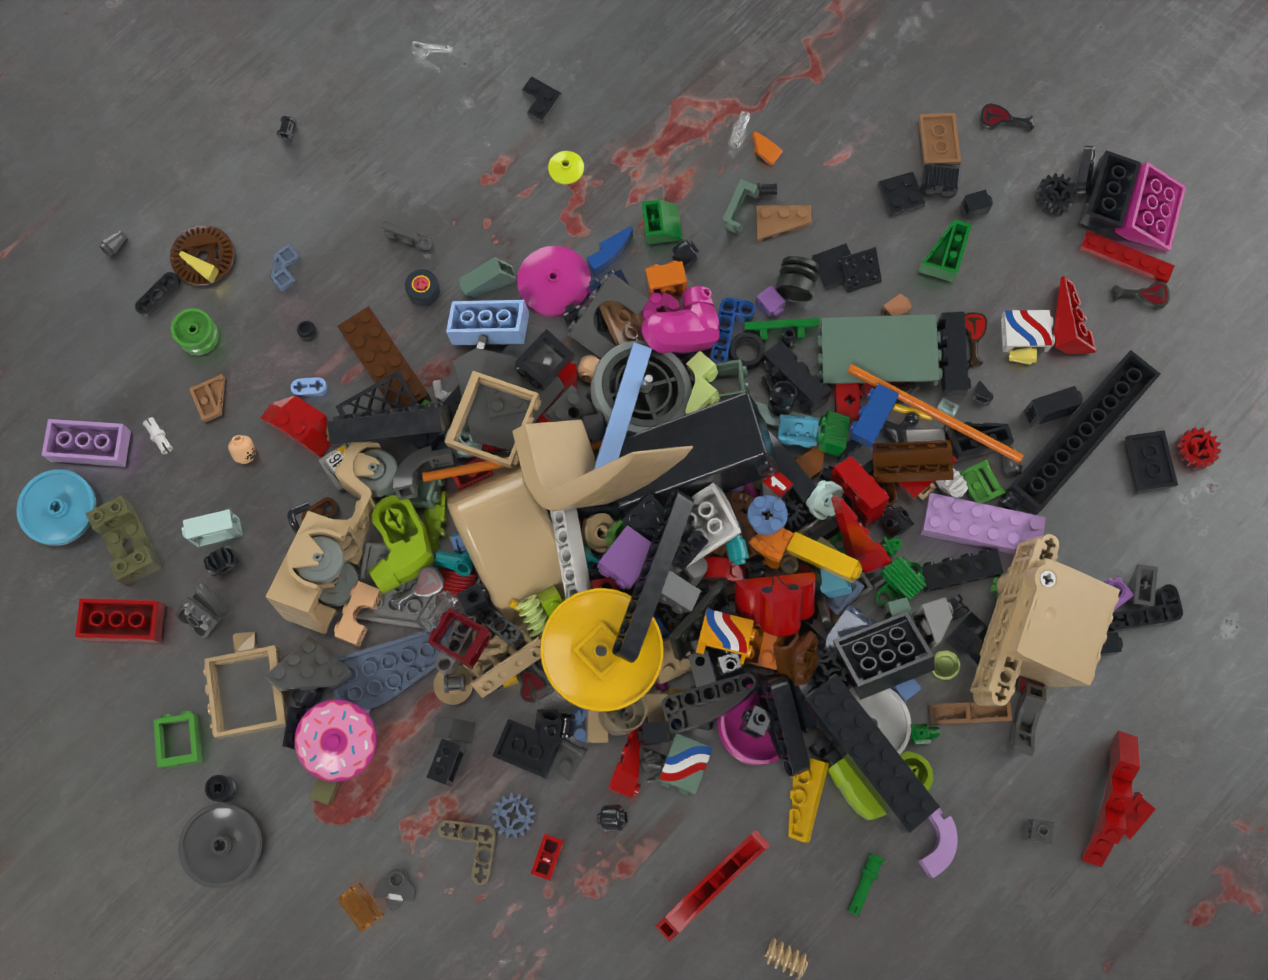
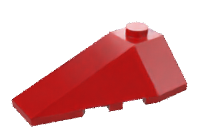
M1062 276L1060 278L1054 325L1055 347L1066 354L1095 353L1097 351L1091 330L1087 331L1084 323L1087 318L1079 308L1081 301L1075 285L1068 278Z
M640 726L629 733L628 741L622 750L621 760L617 763L608 787L610 791L632 799L633 795L637 796L641 784H638L640 741L637 738V729H640Z

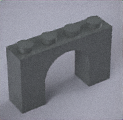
M613 273L603 276L599 282L601 286L598 291L594 290L588 298L591 301L587 306H582L578 312L580 316L577 321L573 320L567 328L569 331L567 333L568 336L601 359L616 345L600 335L595 329L593 316L597 307L606 301H617L638 315L649 300Z

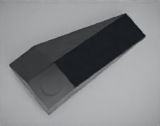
M970 612L945 641L977 669L981 659L979 654L988 627L974 613Z

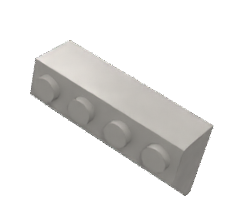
M946 597L923 604L913 613L916 627L930 650L941 642L952 619L953 608L951 603L947 602Z

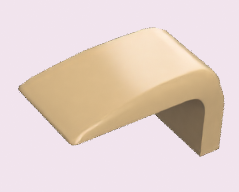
M582 420L524 424L512 431L524 481L536 502L542 508L551 511L603 505L625 497L650 484L684 459L693 448V446L632 452L594 470L596 460Z
M514 465L513 469L503 467L494 471L493 475L490 474L489 477L480 479L479 482L476 481L472 485L469 484L465 488L462 487L461 490L456 489L447 493V506L451 517L498 613L512 624H515L525 616L520 617L519 612L508 606V602L514 599L519 603L531 595H536V598H538V593L553 585L562 600L566 599L552 520L547 509L542 508L536 502L523 478L521 465Z

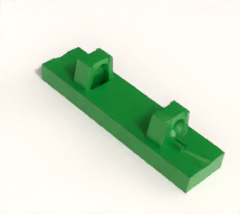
M820 318L744 322L743 329L744 331H759V337L762 340H767V330L796 328V338H804L805 328L820 326Z

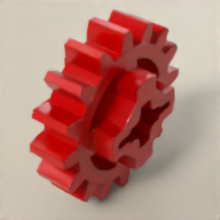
M1196 427L1191 431L1187 430L1179 438L1181 442L1177 444V447L1181 448L1177 454L1183 455L1180 460H1187V466L1194 464V469H1197L1199 466L1204 469L1207 465L1209 467L1213 465L1214 461L1219 459L1217 454L1221 453V450L1217 448L1221 443L1215 442L1217 435L1212 437L1211 430L1205 433L1203 427L1199 430Z

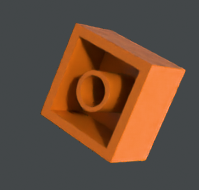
M670 261L665 265L659 266L655 264L645 268L646 287L649 297L653 293H666L674 298L682 297L683 292L687 290V279L682 261Z

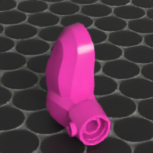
M703 286L688 288L682 294L683 310L659 312L645 319L642 324V334L650 348L658 353L675 352L684 354L710 349L719 340V319L714 309L711 291Z

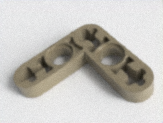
M451 820L442 821L438 826V834L442 838L476 843L471 879L475 885H486L491 877L497 837L496 830L488 825ZM449 824L450 828L457 829L456 825L459 824L458 837H454L456 834L454 832H449L448 835H445L442 827H446ZM466 826L471 827L473 830L470 838L462 836V829ZM476 827H480L478 832H486V829H489V833L493 834L492 838L490 837L488 841H485V837L478 836V840H475L477 834ZM485 849L489 852L490 857L487 861L482 862L479 860L478 854L481 850ZM477 863L481 865L488 864V869L483 868V874L486 875V879H482L481 883L478 878H475V875L479 874L481 867H476Z

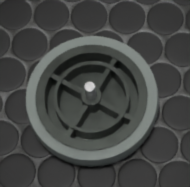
M631 341L614 347L604 355L595 368L591 381V397L596 412L602 413L606 425L609 422L632 345L635 342L650 348L646 341ZM653 349L651 350L625 437L686 415L685 410L692 393L691 381L684 365L673 353H658Z

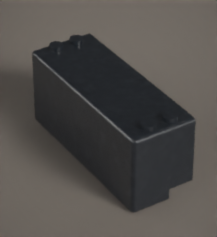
M744 392L625 437L619 458L637 451L693 446V448L684 459L650 484L617 499L619 508L626 513L650 491L665 506L667 498L673 489H678L692 497L710 484L715 483L725 493L779 473L780 467L766 422L759 413L758 406L750 394Z

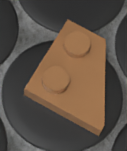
M223 374L189 388L204 423L222 416L225 377Z

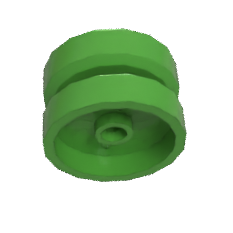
M195 308L186 309L177 314L172 321V337L185 352L200 356L209 353L217 345L220 336L219 330L206 312Z

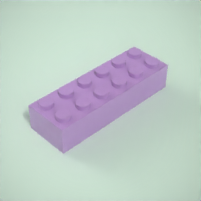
M930 493L925 501L919 535L1015 555L1019 543L1043 536L1046 517Z

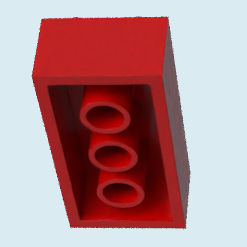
M80 598L75 638L82 641L161 643L165 604L155 600Z

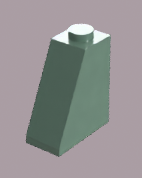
M496 257L458 278L463 294L473 298L517 282L513 266Z

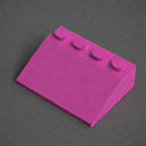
M1142 163L1122 227L1116 228L1115 232L1127 240L1167 252L1171 251L1186 186L1151 163Z

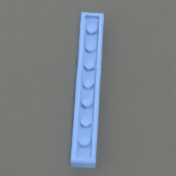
M635 342L632 345L594 470L619 458L652 349Z

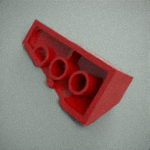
M832 496L831 501L847 555L858 560L862 566V571L865 573L892 563L893 561L879 542L875 543L868 536L871 532L861 523L856 522L858 517L842 498Z

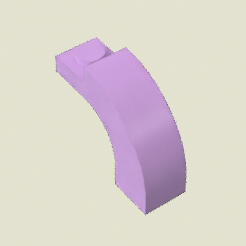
M940 808L928 817L936 830V844L928 854L918 860L929 878H934L949 866L955 856L958 843L957 830L952 817L946 816L942 818L941 815L943 813Z

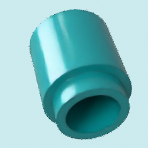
M742 535L735 536L727 541L726 548L730 563L734 562V565L745 564L746 559H749L746 541L743 540Z

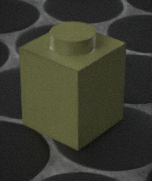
M317 778L309 798L332 806L341 782H331Z

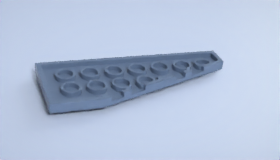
M456 622L452 623L451 627L440 643L441 645L445 644ZM463 627L460 633H466L469 628ZM433 629L336 658L351 670L352 675L340 687L333 689L335 698L353 702L363 709L373 710L383 706L436 669L435 662L440 651L432 648L428 643L429 634ZM460 644L453 645L451 650H458Z

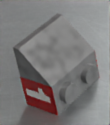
M780 472L763 478L760 484V496L771 495L784 501L790 495L793 483Z

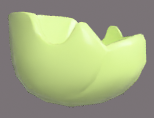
M941 650L934 654L935 670L932 673L935 677L941 680H950L956 677L960 671V659L949 650Z

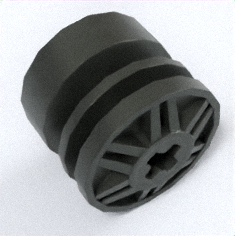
M785 257L781 263L780 276L777 278L775 290L781 297L791 301H811L814 296L815 283L818 280L820 266L816 262L804 257Z

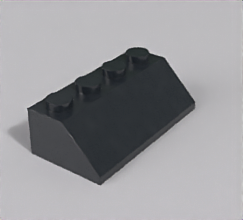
M1106 150L1098 161L1079 223L1095 229L1121 228L1141 162Z

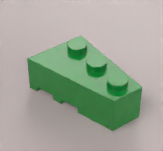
M954 219L928 256L923 260L918 272L954 282L960 268L972 224Z

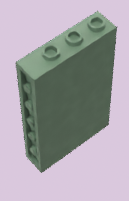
M936 314L822 318L821 335H818V346H822V353H818V363L822 364L819 378L823 382V386L826 387L827 384L866 383L847 373L851 364L887 383L933 381V385H937L939 379H942V368L938 366V361H941V350H938L941 334L940 331H937Z

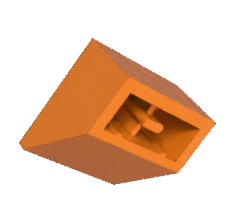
M753 625L752 629H756L754 640L749 641L752 650L750 658H745L746 663L777 670L773 644L779 636H773L764 632L760 625Z

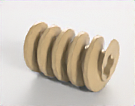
M772 938L763 959L767 957V965L775 961V969L781 964L783 973L789 968L791 977L797 972V980H800L806 971L810 958L806 961V953H802L799 956L798 949L791 953L790 945L783 949L784 943L781 941L776 945V938Z

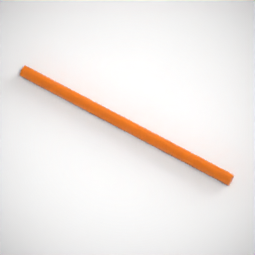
M853 364L850 365L847 373L874 387L880 384L898 393V400L1015 462H1021L1024 455L861 368Z
M603 439L590 442L592 451L600 450ZM482 461L423 472L422 478L424 482L503 468L504 466L490 461Z

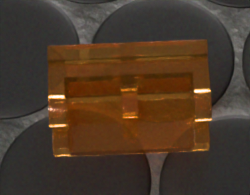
M361 883L351 886L337 899L361 932L370 928L373 923L384 916Z

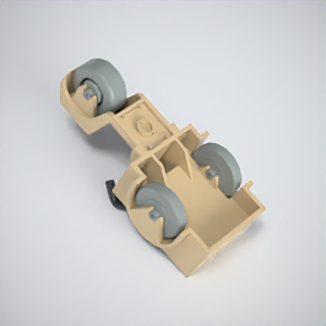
M374 441L351 442L345 448L344 457L335 469L336 477L343 489L358 499L352 517L348 520H336L308 511L301 526H299L295 516L311 509L308 501L293 507L287 514L288 522L296 536L266 595L267 600L287 621L326 634L334 616L337 617L338 615L336 609L328 606L338 607L345 605L352 597L350 596L352 587L357 585L360 580L353 566L361 567L360 561L365 552L363 548L366 540L365 537L373 523L372 513L378 504L372 497L384 496L393 490V479L398 468L394 457L387 451L382 450L380 444Z

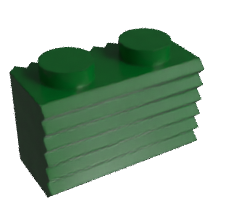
M829 410L824 416L820 417L818 426L821 427V431H819L816 442L819 443V451L822 450V452L836 456L842 454L846 449L850 417Z
M898 556L880 575L901 598L907 597L908 601H910L927 585L925 583L926 580L921 573L913 571L911 568L912 564L905 557L902 559Z

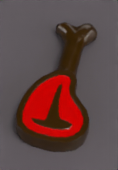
M966 313L965 330L971 348V357L968 362L969 366L973 367L975 364L982 365L984 363L978 356V343L986 333L987 318L982 313Z

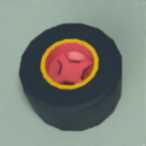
M415 270L406 278L405 290L413 303L425 306L433 303L438 298L440 293L439 283L435 275L429 270Z

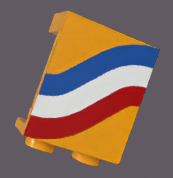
M706 609L696 653L704 654L706 646L741 654L739 664L743 665L745 658H750L752 646L749 645V641L754 640L756 629H752L754 621Z

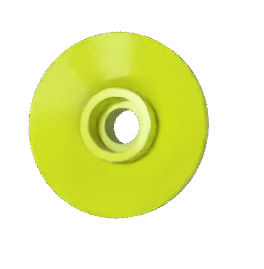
M561 151L550 159L548 171L551 178L557 183L572 184L583 175L584 163L578 154L572 151Z

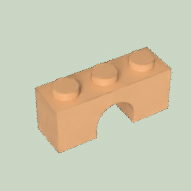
M360 581L352 587L350 592L352 597L342 610L344 615L341 621H338L335 625V637L360 647L367 628L358 624L357 614L364 608L376 611L383 595L380 589Z

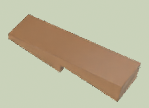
M1010 700L1004 706H979L975 702L929 705L931 725L1012 722Z

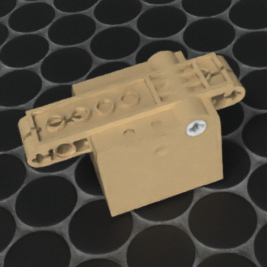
M1052 534L1031 538L1019 543L1011 567H1008L1007 572L998 579L997 591L999 596L979 654L981 659L970 692L974 693L973 699L975 703L979 706L1006 705L1015 692L1016 679L1020 675L1042 683L1049 688L1090 686L1095 678L1094 672L1097 663L1101 659L1102 646L1107 640L1106 633L1113 620L1112 614L1119 601L1120 589L1057 562L1059 541Z

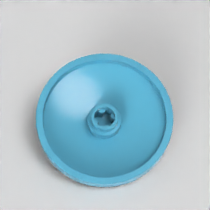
M62 469L49 470L34 477L22 490L17 502V519L22 530L30 538L41 544L50 546L68 544L82 536L91 524L86 513L96 508V497L90 484L78 474Z

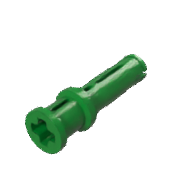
M870 852L868 853L869 858L865 868L861 869L862 878L847 910L857 916H860L873 881L879 878L878 872L880 867L886 861Z

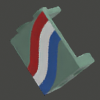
M671 733L669 741L672 743L660 775H656L654 779L659 780V785L670 789L671 786L678 788L677 792L689 796V793L696 794L713 748L680 734Z

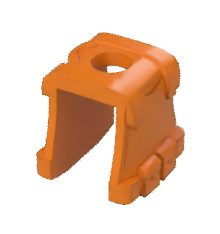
M785 528L769 536L758 533L751 538L749 544L759 552L758 555L764 557L765 567L777 570L781 565L783 555L794 533Z

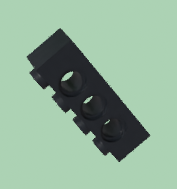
M984 549L979 551L977 555L966 553L961 555L959 559L948 557L942 559L941 563L935 564L934 561L924 563L922 575L927 584L923 588L924 593L1000 576L1004 571L998 550ZM975 561L983 564L982 570L976 568ZM956 566H962L965 571L964 574L958 573ZM937 570H943L946 577H939Z

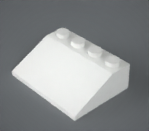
M715 483L710 484L692 496L694 503L688 521L709 540V543L688 566L742 533L723 490ZM673 563L671 564L670 569L674 574L682 571L678 566Z

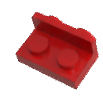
M1141 792L1133 793V800L1125 813L1126 831L1123 836L1128 840L1132 839L1156 810L1142 797L1143 794Z

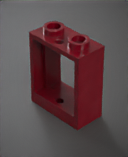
M449 608L447 612L441 615L437 628L433 629L429 634L428 643L432 648L473 669L493 635L489 629ZM454 620L478 633L464 657L440 644Z

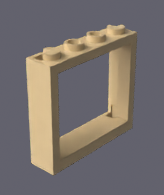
M473 371L445 443L450 448L513 469L514 464L517 465L519 462L515 443L507 460L459 443L458 439L480 384L531 401L521 426L534 423L535 418H533V415L541 406L539 394Z
M273 645L204 659L203 673L204 676H207L205 691L210 701L207 709L212 717L210 729H212L214 738L223 739L286 726L288 715L286 691H279L272 685L276 721L225 730L217 666L266 656L269 657L271 671L282 661L279 647Z

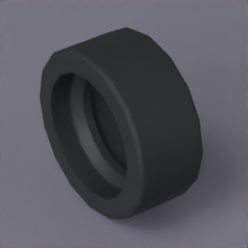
M740 333L731 341L729 358L731 361L739 360L740 358L736 355V347L741 342H751L758 349L757 356L751 361H741L743 366H747V370L754 369L763 360V353H765L764 343L754 333Z

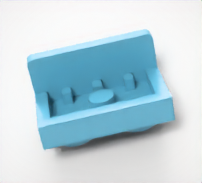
M780 414L778 441L785 446L793 444L801 445L802 447L817 446L816 437L819 419L816 417Z

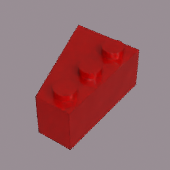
M852 456L834 466L831 479L843 488L844 493L842 492V496L848 497L853 505L851 510L854 513L857 511L863 520L861 524L866 528L880 519L890 498L887 492L881 489L875 482V479Z

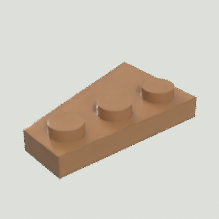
M811 205L756 206L757 242L763 241L764 238L778 236L786 231L791 232L809 226L812 223Z

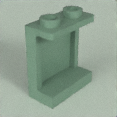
M740 179L722 219L728 231L733 233L739 231L742 233V225L735 220L746 195L757 199L760 193L757 185Z
M422 478L418 485V497L409 498L414 508L435 509L436 503L440 501L441 486L445 483V478L424 482ZM394 489L386 494V497L396 495Z

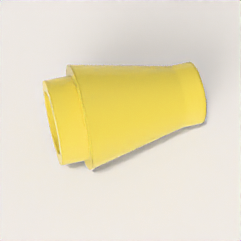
M1026 347L1009 350V361L1032 365V363L1037 362V348Z

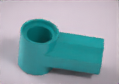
M438 550L436 553L435 566L455 570L460 576H468L474 567L467 551L458 554Z

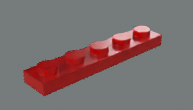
M1090 231L1086 232L1079 248L1165 284L1169 282L1175 265Z

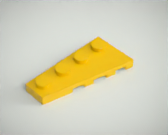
M808 757L810 770L791 777L793 778V788L790 790L792 809L789 810L788 837L804 843L810 842L829 763Z

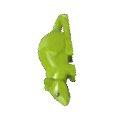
M446 491L440 493V501L436 503L435 509H425L423 514L432 550L435 552L440 549L439 537H446L447 535L446 529L443 528V524H447V509L445 508Z

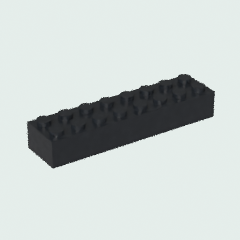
M837 674L829 676L799 701L901 833H911L940 808L939 804Z

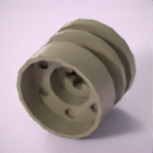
M641 697L638 701L625 708L598 713L600 724L607 732L612 735L622 736L629 734L642 725L646 718L647 707L645 700ZM619 710H622L621 714L624 715L621 718L619 717V713L617 712Z

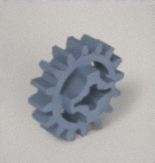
M510 794L509 799L503 796L502 803L496 802L498 809H492L496 816L492 817L491 820L497 821L493 827L501 828L499 830L500 835L506 832V838L513 834L514 839H517L518 833L525 836L524 830L531 831L529 824L535 823L531 816L536 815V812L530 811L533 804L527 805L528 799L525 798L522 801L520 794L516 798H514L513 794ZM513 802L511 808L507 810L503 809L505 805ZM521 805L526 809L527 816L522 814L520 810ZM516 809V814L519 817L511 822L509 813H513ZM500 816L505 818L507 822L506 828L503 826ZM520 822L525 823L521 828L514 830L515 826Z

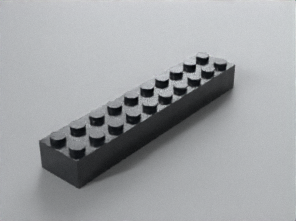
M1130 350L1008 487L1006 492L1008 490L1015 492L1023 501L1021 505L1033 515L1041 512L1161 373Z

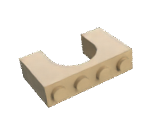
M652 690L651 694H645L642 697L647 707L646 723L666 721L662 709V701L668 694H663L661 690ZM586 710V743L608 742V732L600 724L599 712Z

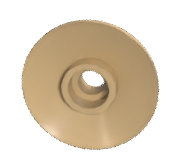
M458 666L456 672L448 677L465 674V692L456 690L445 693L444 675L439 671L435 676L434 692L442 702L456 705L464 702L471 695L473 679L464 667Z

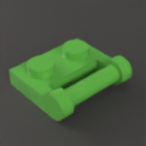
M988 459L959 472L967 482V493L972 502L985 504L1006 493L1005 488L1001 487L989 466L991 464ZM983 469L995 490L994 492L990 491L979 470Z

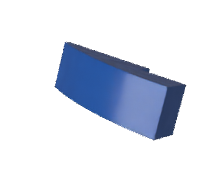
M631 226L600 242V251L587 257V265L594 276L599 275L610 267L625 251L633 237V228Z

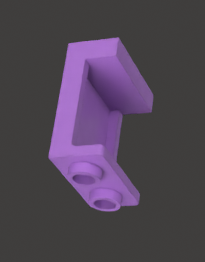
M627 525L599 561L597 566L599 572L607 578L611 577L614 579L615 584L621 589L625 590L626 588L630 591L640 575L651 542Z

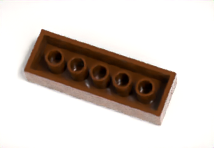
M369 306L337 325L374 383L401 370L418 404H422L425 399L429 402L432 401L428 392ZM398 376L392 379L390 387L399 390L401 382ZM378 387L384 396L386 388ZM389 390L387 400L396 403L398 392ZM402 394L399 404L407 406L412 403L408 395ZM389 404L394 409L395 405Z

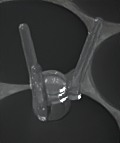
M414 41L411 46V54L416 56L415 60L421 61L438 71L440 70L438 66L423 58L428 55L429 48L453 49L451 46Z

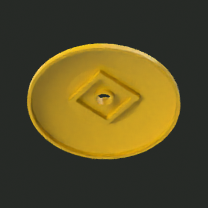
M606 588L585 590L567 598L549 617L541 637L540 656L542 666L552 687L571 704L590 711H615L638 701L655 683L662 666L664 650L662 635L654 617H652L636 661L630 663L612 653L616 637L631 599L630 595ZM601 645L606 648L607 653L605 656H598L595 649L597 646Z

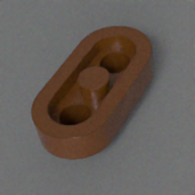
M330 497L323 498L310 506L311 509L304 511L301 519L303 522L308 511L332 518L338 512V504ZM328 506H332L330 511H326Z

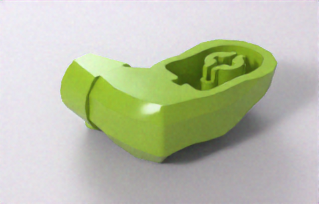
M391 495L382 499L375 506L372 513V521L382 534L385 545L390 553L386 559L382 558L368 572L380 591L385 594L402 586L401 584L416 578L422 568L430 566L435 561V556L425 525L416 513L410 500H399L397 495Z
M911 751L901 753L900 756L927 790H930L933 783V770L929 762L922 755ZM844 758L828 769V773L836 787L840 789L847 803L857 814L865 820H874L887 815Z

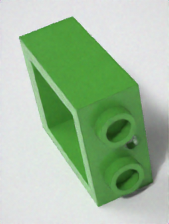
M182 711L178 716L164 714L160 715V719L153 720L157 768L167 769L203 763L199 715L192 713V711ZM189 721L192 754L166 758L163 725Z

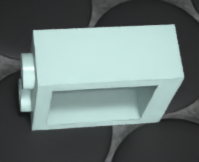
M229 509L183 520V537L197 547L243 536L240 518Z

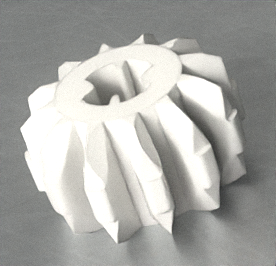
M953 468L954 480L935 482L944 496L959 499L967 491L968 486L959 471Z

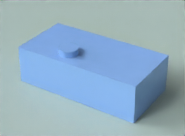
M524 300L452 301L446 333L452 345H477L480 335L486 336V345L524 344L529 311Z

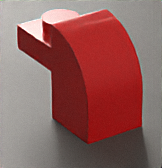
M705 558L708 568L702 579L715 582L724 580L734 583L735 580L744 579L745 564L734 565V562L730 563L728 558Z

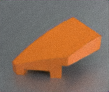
M753 132L754 153H757L770 166L773 165L783 150L760 133Z

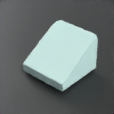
M942 397L936 409L954 417L959 406Z

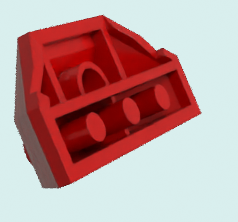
M297 396L271 403L260 417L261 420L320 458L324 456L331 446L326 434L327 416Z

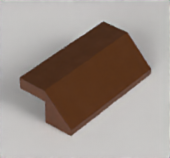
M950 440L874 443L872 446L873 475L876 483L954 480Z

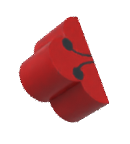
M814 572L735 580V613L741 618L753 620V625H760L761 629L770 635H793L799 631L801 620L808 619L814 614Z

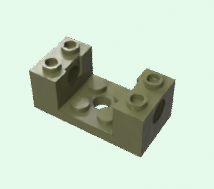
M121 495L86 513L93 530L102 535L114 560L109 565L117 581L129 586L163 568L132 502ZM127 539H132V546L125 548L124 542Z

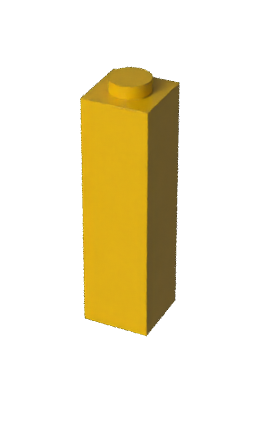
M797 532L794 533L786 548L790 555L852 584L861 575L862 566L858 560Z

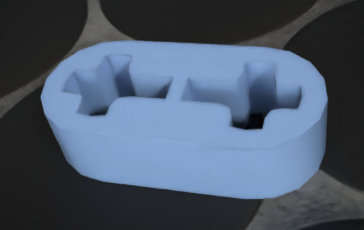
M320 377L301 378L292 382L291 391L300 398L323 396L328 391V385ZM320 383L323 387H320V390L317 391L315 387ZM301 384L304 388L301 389V392H298L296 388H299Z

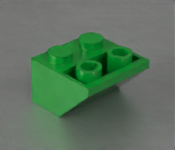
M663 200L642 202L646 245L683 240L678 205Z

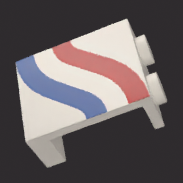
M1005 310L1000 317L1003 352H1009L1014 347H1044V352H1048L1055 343V336L1051 331L1053 317H1050V310Z

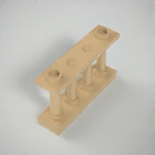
M526 617L514 624L523 633L524 640L522 643L526 641V646L517 651V647H510L508 645V649L504 653L492 656L481 654L473 669L463 665L472 677L477 676V679L471 685L482 698L541 658V640L538 637L533 639L530 636L533 629H526L530 623L522 622ZM510 653V657L500 662L499 659ZM493 664L494 668L484 674L483 670Z

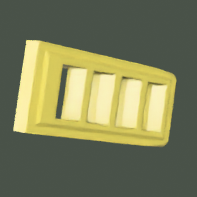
M183 251L180 252L179 255L184 261L209 282H214L219 272L214 265Z

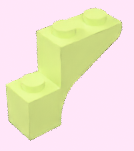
M699 351L686 363L689 373L695 377V384L685 410L686 414L718 403L720 400L718 391L708 383L713 381L718 374L716 364Z

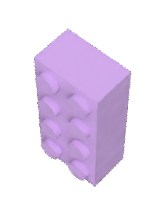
M48 419L41 456L50 462L125 467L131 430L124 424Z

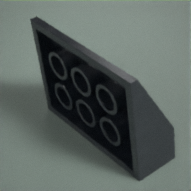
M907 611L833 640L849 680L860 700L935 670L934 655Z

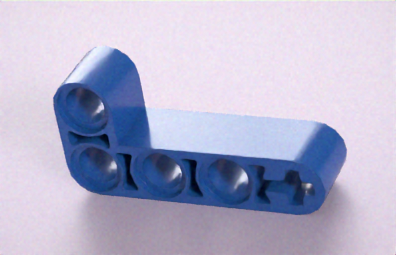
M724 298L721 301L718 313V341H724L726 345L720 346L716 342L712 346L710 360L717 364L718 354H721L720 363L727 362L734 321L744 323L753 320L755 306L751 301L736 298ZM729 306L732 310L726 311L724 307ZM747 309V310H749L751 313H750V314H744V313L742 312V310ZM726 323L729 325V328H722L720 325Z

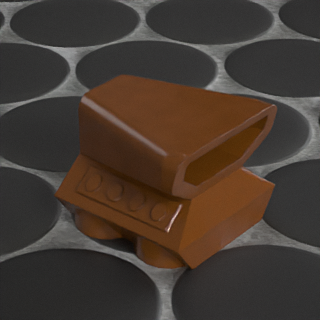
M810 631L799 637L798 632L789 636H779L773 644L778 675L791 678L795 686L805 685L816 671L818 664V655H816L818 638L813 632Z

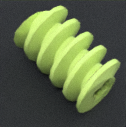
M531 595L520 601L515 609H522L519 616H526L522 622L530 623L526 627L527 630L533 629L530 636H537L541 639L544 627L548 621L547 613L543 612L544 608L542 605H539L540 600L536 598V595Z

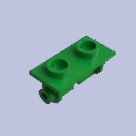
M884 537L880 542L890 559L902 547V541L899 538L887 540Z
M910 724V737L914 741V745L931 744L930 739L938 738L941 734V730L937 726L928 727L927 724Z

